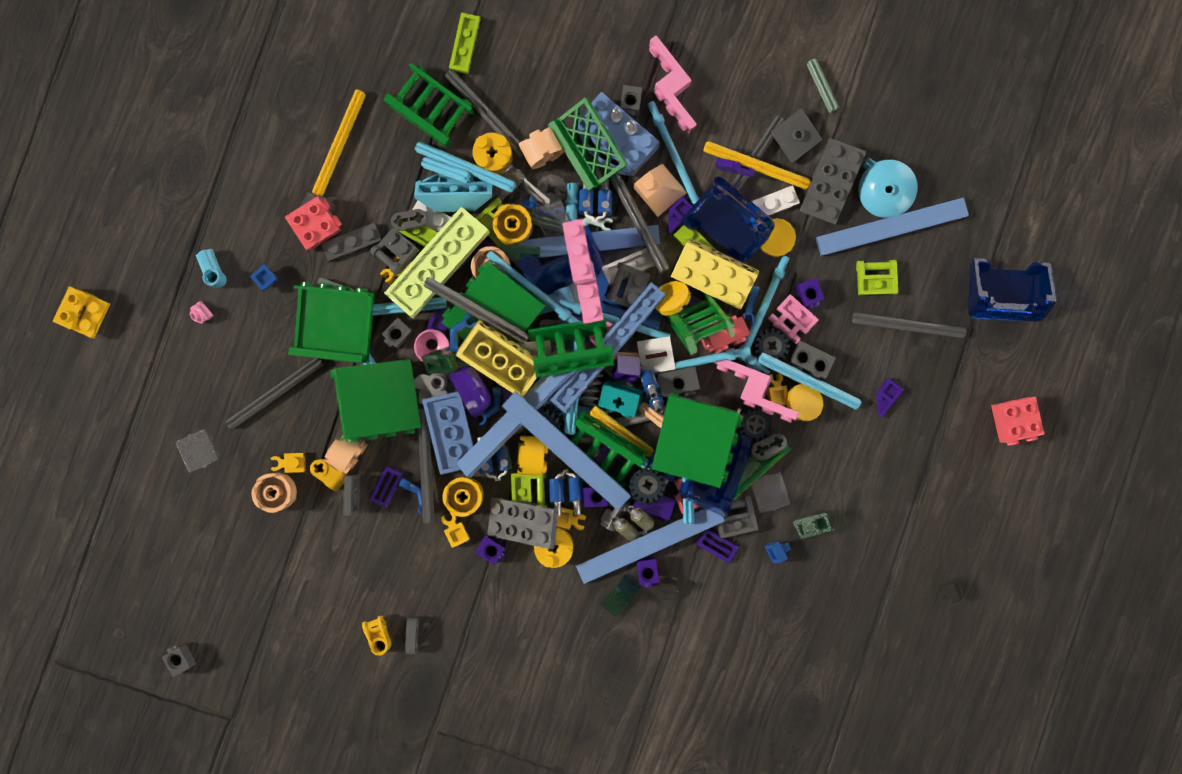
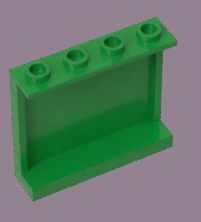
M491 260L488 263L483 262L477 270L479 272L476 278L471 277L465 285L468 289L464 294L462 292L459 294L525 332L543 310L545 303L493 265ZM456 305L453 308L448 307L442 315L444 317L442 324L451 329L463 321L464 316L468 312ZM471 315V317L467 319V322H473L474 320H476L477 323L479 319ZM466 327L458 333V336L465 340L473 327ZM507 336L508 338H510V339L513 340L514 342H517V341L514 340L513 338Z
M301 282V286L294 285V288L298 289L294 347H289L288 355L356 363L369 362L375 293H368V289L356 288V291H349L350 287L345 286L331 289V285L319 284V287H313V283Z
M410 359L330 370V376L335 381L343 437L340 440H347V443L359 442L360 437H366V440L378 439L380 434H385V437L397 436L396 432L403 431L404 435L415 433V429L421 428Z
M672 391L668 398L652 469L720 488L722 482L726 483L729 471H726L727 464L731 465L734 454L730 452L731 446H736L738 434H735L736 427H741L743 416L740 415L741 409L738 408L737 411L681 397L679 396L680 393Z

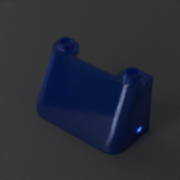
M722 177L714 178L680 220L690 230H697L701 227L729 250L727 256L744 264L768 240L775 227V223L769 215Z
M587 226L584 230L590 260L593 262L596 273L605 265V260L593 233ZM568 254L542 266L534 256H525L517 260L527 280L546 295H550L554 291L574 283Z
M973 258L970 264L968 314L970 317L1037 322L1043 320L1056 304L1057 299L1051 263L1037 261L1033 262L1026 270L990 268L989 260Z
M738 434L736 446L732 445L730 450L731 453H734L731 465L727 464L726 471H729L726 483L722 482L720 488L687 479L685 482H681L678 493H681L680 497L727 518L751 453L752 438Z

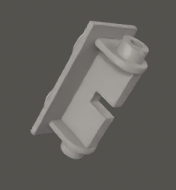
M632 497L619 510L615 507L613 511L607 508L600 519V524L608 530L615 531V524L611 520L613 517L618 519L623 517L628 507L632 505Z

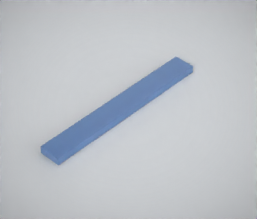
M964 198L822 235L816 237L820 255L824 256L965 218L969 214Z
M658 225L648 226L657 245H660ZM636 228L585 233L589 253L645 247ZM565 236L529 239L525 243L514 247L507 245L510 262L568 255Z
M652 282L603 338L605 347L612 346L613 357L665 298L666 294ZM605 366L576 371L550 401L566 413Z
M576 371L542 376L526 392L523 398L538 410ZM509 412L457 462V465L466 477L471 478L522 426Z
M516 391L502 405L504 409L617 510L631 497L630 493Z
M716 503L694 513V524H684V518L579 564L576 568L583 584L718 525L724 522V518Z

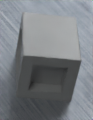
M623 85L620 108L630 117L639 115L642 87ZM633 99L636 103L630 106L625 101Z
M397 318L382 335L385 337L384 342L391 348L395 346L399 349L414 334V331L400 318ZM395 330H400L402 333L398 340L393 338Z
M176 644L167 649L168 654L162 657L172 677L197 664L186 644L181 647ZM176 655L181 657V663L176 661Z

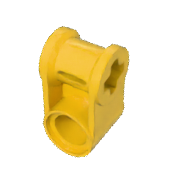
M324 459L315 460L310 466L311 473L330 489L338 492L344 484V476L348 474L340 472L323 461ZM323 464L322 468L324 471L318 472L319 467L317 465Z
M380 615L377 619L369 622H362L363 631L372 653L378 656L386 653L391 648V640L383 616ZM377 641L384 642V650L377 647Z

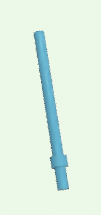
M652 101L647 104L653 116L652 121L658 127L693 206L696 208L701 205V202L664 124L665 119L659 113L655 102Z
M491 250L486 255L488 259L558 313V317L563 321L567 320L569 323L580 322L571 314L570 310L566 307H561Z
M782 256L778 267L774 269L773 279L750 328V335L746 337L747 340L742 348H751L780 280H783L784 270L790 259L789 257ZM747 355L738 357V359L745 361Z
M560 299L559 305L561 307L572 310V313L582 314L580 303H572ZM603 313V318H606V322L616 324L620 319L619 317ZM643 325L636 330L656 338L671 335Z
M750 347L736 350L731 348L722 353L675 362L676 369L674 370L726 359L728 361L736 360V357L750 355ZM668 371L655 372L654 374L663 373V372H668Z

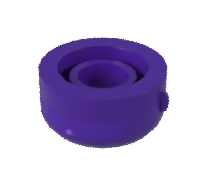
M471 366L454 368L449 376L472 417L482 415L491 404V396L481 376Z

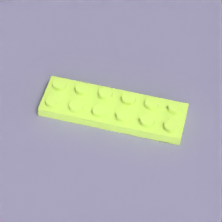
M460 207L387 289L385 294L414 319L435 295L434 292L423 286L425 280L431 277L444 285L490 231L465 209Z

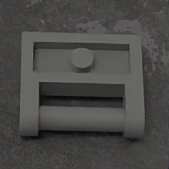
M392 228L378 245L371 248L370 253L383 261L393 274L398 275L420 250ZM388 248L400 260L394 262L384 251Z
M619 262L617 265L618 271L610 293H607L605 299L630 308L646 289L651 274ZM626 271L629 273L621 298H619L617 293Z
M750 496L744 497L743 500L719 505L717 503L720 512L742 507L747 509L746 513L724 517V522L717 525L720 538L759 530Z

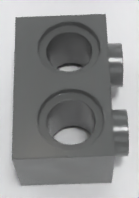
M800 341L797 343L788 363L792 367L801 371L804 370L810 373L809 375L813 378L820 380L827 378L836 358ZM799 353L806 355L805 363H801L798 360ZM817 361L823 363L824 368L821 372L815 368Z

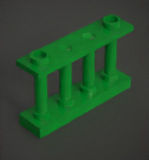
M410 63L409 68L413 72L412 76L397 95L392 97L390 94H387L383 100L389 107L448 149L451 145V141L448 138L450 131L465 111L471 116L474 114L472 104L465 98L461 100L426 74L427 71L422 66H415ZM419 78H421L429 85L414 105L407 108L403 105V100ZM436 89L444 96L428 118L422 119L418 116V111ZM451 100L459 108L444 128L437 130L433 127L435 125L434 121Z
M704 292L702 293L705 300L686 307L676 314L666 315L669 324L690 355L698 352L696 348L698 341L718 332L726 330L731 337L735 336L733 332L735 324L731 316L727 317L718 306L715 298ZM708 307L707 309H704V310H702V311H700V312H697V313H695V314H693V315H690V314H692V313H694V312H696V311H699V310H701V309H703V308ZM713 314V316L689 326V324H692L698 320H701ZM717 322H720V323L717 324V325H714V326H712V327H710V328H707V329H705V330H703V331H700V332L694 334V332H696V331H699V330H701V329H703V328H706V327H708V326H710V325H713V324H715V323H717Z
M606 318L603 321L584 324V321L528 330L530 342H536L538 358H533L535 377L614 365L612 346L605 347L602 334H607ZM595 336L597 348L585 350L583 337ZM575 339L577 352L566 353L564 340ZM544 341L556 342L558 355L546 356Z
M582 411L574 423L578 430L571 441L577 446L584 433L593 436L595 439L585 453L590 458L593 457L601 443L610 447L611 450L600 467L625 489L627 483L623 481L634 464L642 465L648 453ZM621 454L627 458V461L618 475L614 476L606 470L616 455Z

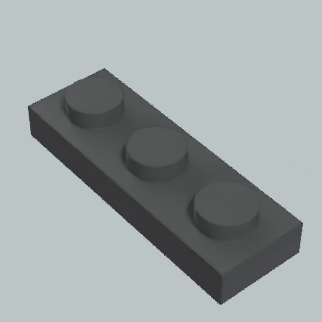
M372 223L325 241L321 245L327 260L331 262L380 243L382 239L376 224Z

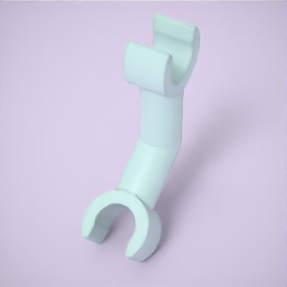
M587 217L583 219L584 228L589 224L601 227L603 231L610 230L604 226L605 222L613 223L610 218L599 219L597 223H593L592 219Z

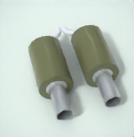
M629 506L627 511L631 514L632 521L640 526L643 531L638 532L637 528L624 518L618 519L613 517L611 520L615 524V530L629 541L635 540L640 534H646L654 526L653 518L642 509H635L633 506Z

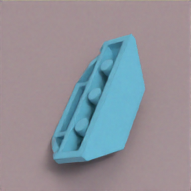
M435 174L425 178L423 181L416 182L414 197L436 212H456L460 207L466 211H475L492 198L493 185L474 176H471L469 182L464 183L442 174Z

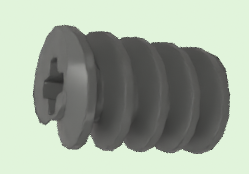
M599 373L581 394L582 396L578 399L580 404L599 407L594 401L600 400V397L595 395V393L601 392L597 385H602L603 382L598 380V378L604 377V374Z

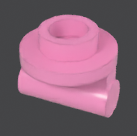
M199 301L190 308V316L195 322L203 323L214 316L202 301Z

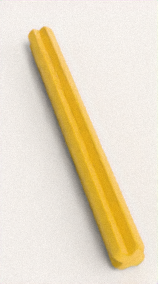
M355 90L312 190L318 196H323L366 96L360 90Z
M708 141L704 146V152L723 159L741 163V166L753 168L757 172L797 187L808 189L811 180L713 142Z

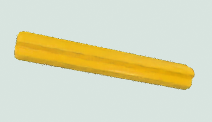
M597 406L592 408L590 415L646 451L648 453L647 458L653 454L654 450L652 447Z

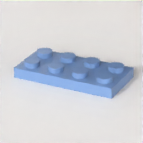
M456 391L423 399L422 402L440 474L461 470L457 462L474 445L464 403L459 393Z

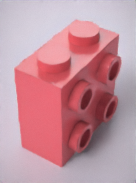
M317 196L285 216L304 248L308 251H311L342 231L339 227L342 225L336 215L332 216L329 211L331 207L325 198L322 200Z
M736 315L731 317L735 324V328H733L735 336L731 337L726 330L702 339L704 348L706 350L709 349L710 352L715 350L717 354L728 349V344L730 343L735 346L746 341V336L750 335L743 317L737 318Z
M1026 397L991 405L999 442L1007 443V446L1019 444V440L1022 439L1033 441L1037 440L1038 436L1044 435L1036 397Z

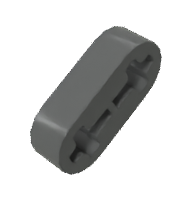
M421 209L398 212L391 218L392 226L398 231L422 228L428 223V216ZM417 214L424 217L421 219V223H418L417 220L411 221V219L417 218ZM399 217H401L402 220H408L407 222H403L401 227L398 224H395V222L398 221Z
M774 434L757 442L752 447L753 457L758 461H764L783 452L787 447L786 438L782 434ZM776 439H778L779 441H784L781 443V447H778L777 445L770 447L775 444ZM761 447V449H765L767 447L769 448L764 451L763 456H761L760 454H755L758 452L757 448Z
M407 618L406 654L417 653L418 618Z

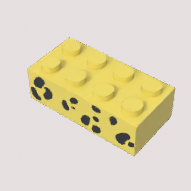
M690 238L685 244L671 277L741 310L759 274V270Z
M480 319L456 354L457 357L510 392L514 393L516 391L522 397L537 378L535 377L533 358L538 357Z

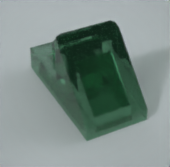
M501 245L502 251L519 271H521V256H525L526 260H536V257H541L540 247Z
M449 346L421 356L428 374L455 372L460 369L454 352L450 351Z
M817 511L810 516L792 521L799 539L834 530L827 511Z
M624 574L600 605L616 617L621 609L630 603L640 586Z

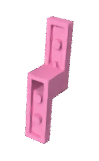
M655 36L650 40L649 50L655 58L658 57L660 59L662 68L670 73L655 84L654 93L660 101L663 100L669 114L671 116L675 115L679 120L678 125L680 128L690 134L695 130L697 124L677 100L676 96L690 86L691 79L660 39Z
M583 220L562 223L573 282L577 285L584 324L603 321L593 262L589 256Z
M727 359L713 362L717 365L716 369L726 373L728 370L735 372L734 376L744 380L748 377L741 395L745 405L755 408V405L760 406L763 412L773 415L775 412L781 415L780 419L791 422L792 419L797 421L799 412L764 399L772 379L771 376L728 361Z

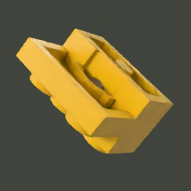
M69 286L53 322L90 338H95L110 303L81 289Z

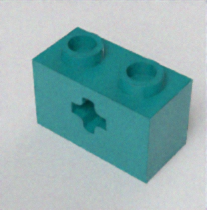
M607 380L603 384L598 406L607 412L616 411L624 417H635L639 412L644 390Z

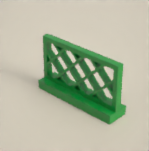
M588 97L582 99L557 120H553L548 124L588 191L598 188L604 181L628 165ZM584 104L588 109V117L579 116L580 108ZM566 118H575L573 128L567 126L564 121ZM579 119L587 121L585 131L578 130ZM591 122L598 125V134L590 133ZM577 133L585 134L583 145L578 144L576 140ZM589 136L597 137L596 148L588 146ZM601 139H605L609 143L608 151L600 149ZM587 149L595 151L594 161L587 159ZM599 152L607 154L606 165L598 163ZM611 155L618 158L621 163L619 166H610ZM597 166L605 168L604 176L601 179L596 173Z

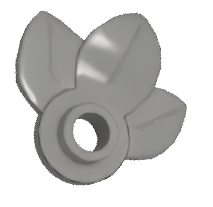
M440 372L433 373L431 376L422 374L414 379L415 388L420 389V404H423V399L448 394L446 391L447 378ZM435 379H440L441 384H436Z

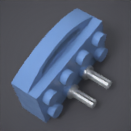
M600 92L591 104L628 163L627 166L617 173L634 176L659 148V141L604 93ZM586 108L580 116L588 117V109ZM579 119L578 130H586V120ZM591 122L590 133L598 134V125ZM578 133L582 144H584L585 134ZM589 136L596 145L597 137ZM601 139L600 149L608 151L609 143L607 140ZM587 149L589 155L594 159L595 152ZM611 155V158L616 160L620 165L621 163L618 160V158L616 156ZM598 157V163L606 165V161Z

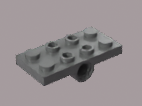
M829 138L819 164L812 175L810 186L799 211L836 224L866 151Z
M491 497L487 535L546 549H554L558 509L539 506L533 502Z

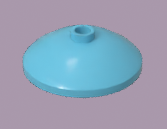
M882 160L871 165L863 173L859 182L858 193L860 201L866 210L875 216L889 218L898 216L911 207L917 195L918 185L913 171L907 165L896 160ZM889 185L892 186V192L887 193L885 188Z

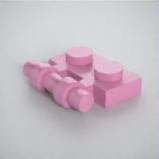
M791 294L777 308L782 315L778 318L772 313L768 318L773 323L772 326L774 328L780 329L786 335L785 337L788 340L791 339L795 344L801 340L796 333L800 330L803 334H806L819 320ZM786 318L794 325L792 329L783 323Z

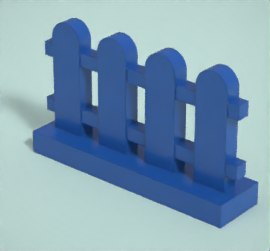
M601 270L600 275L596 274L595 276L596 280H598L597 286L602 312L621 318L626 312L621 310V308L627 310L629 308L605 299L609 283L603 270ZM628 278L622 280L617 297L621 298ZM654 309L641 325L658 330L661 322H658L657 319L661 320L662 315Z

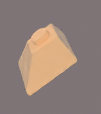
M663 164L645 174L634 184L633 188L657 217L687 193Z

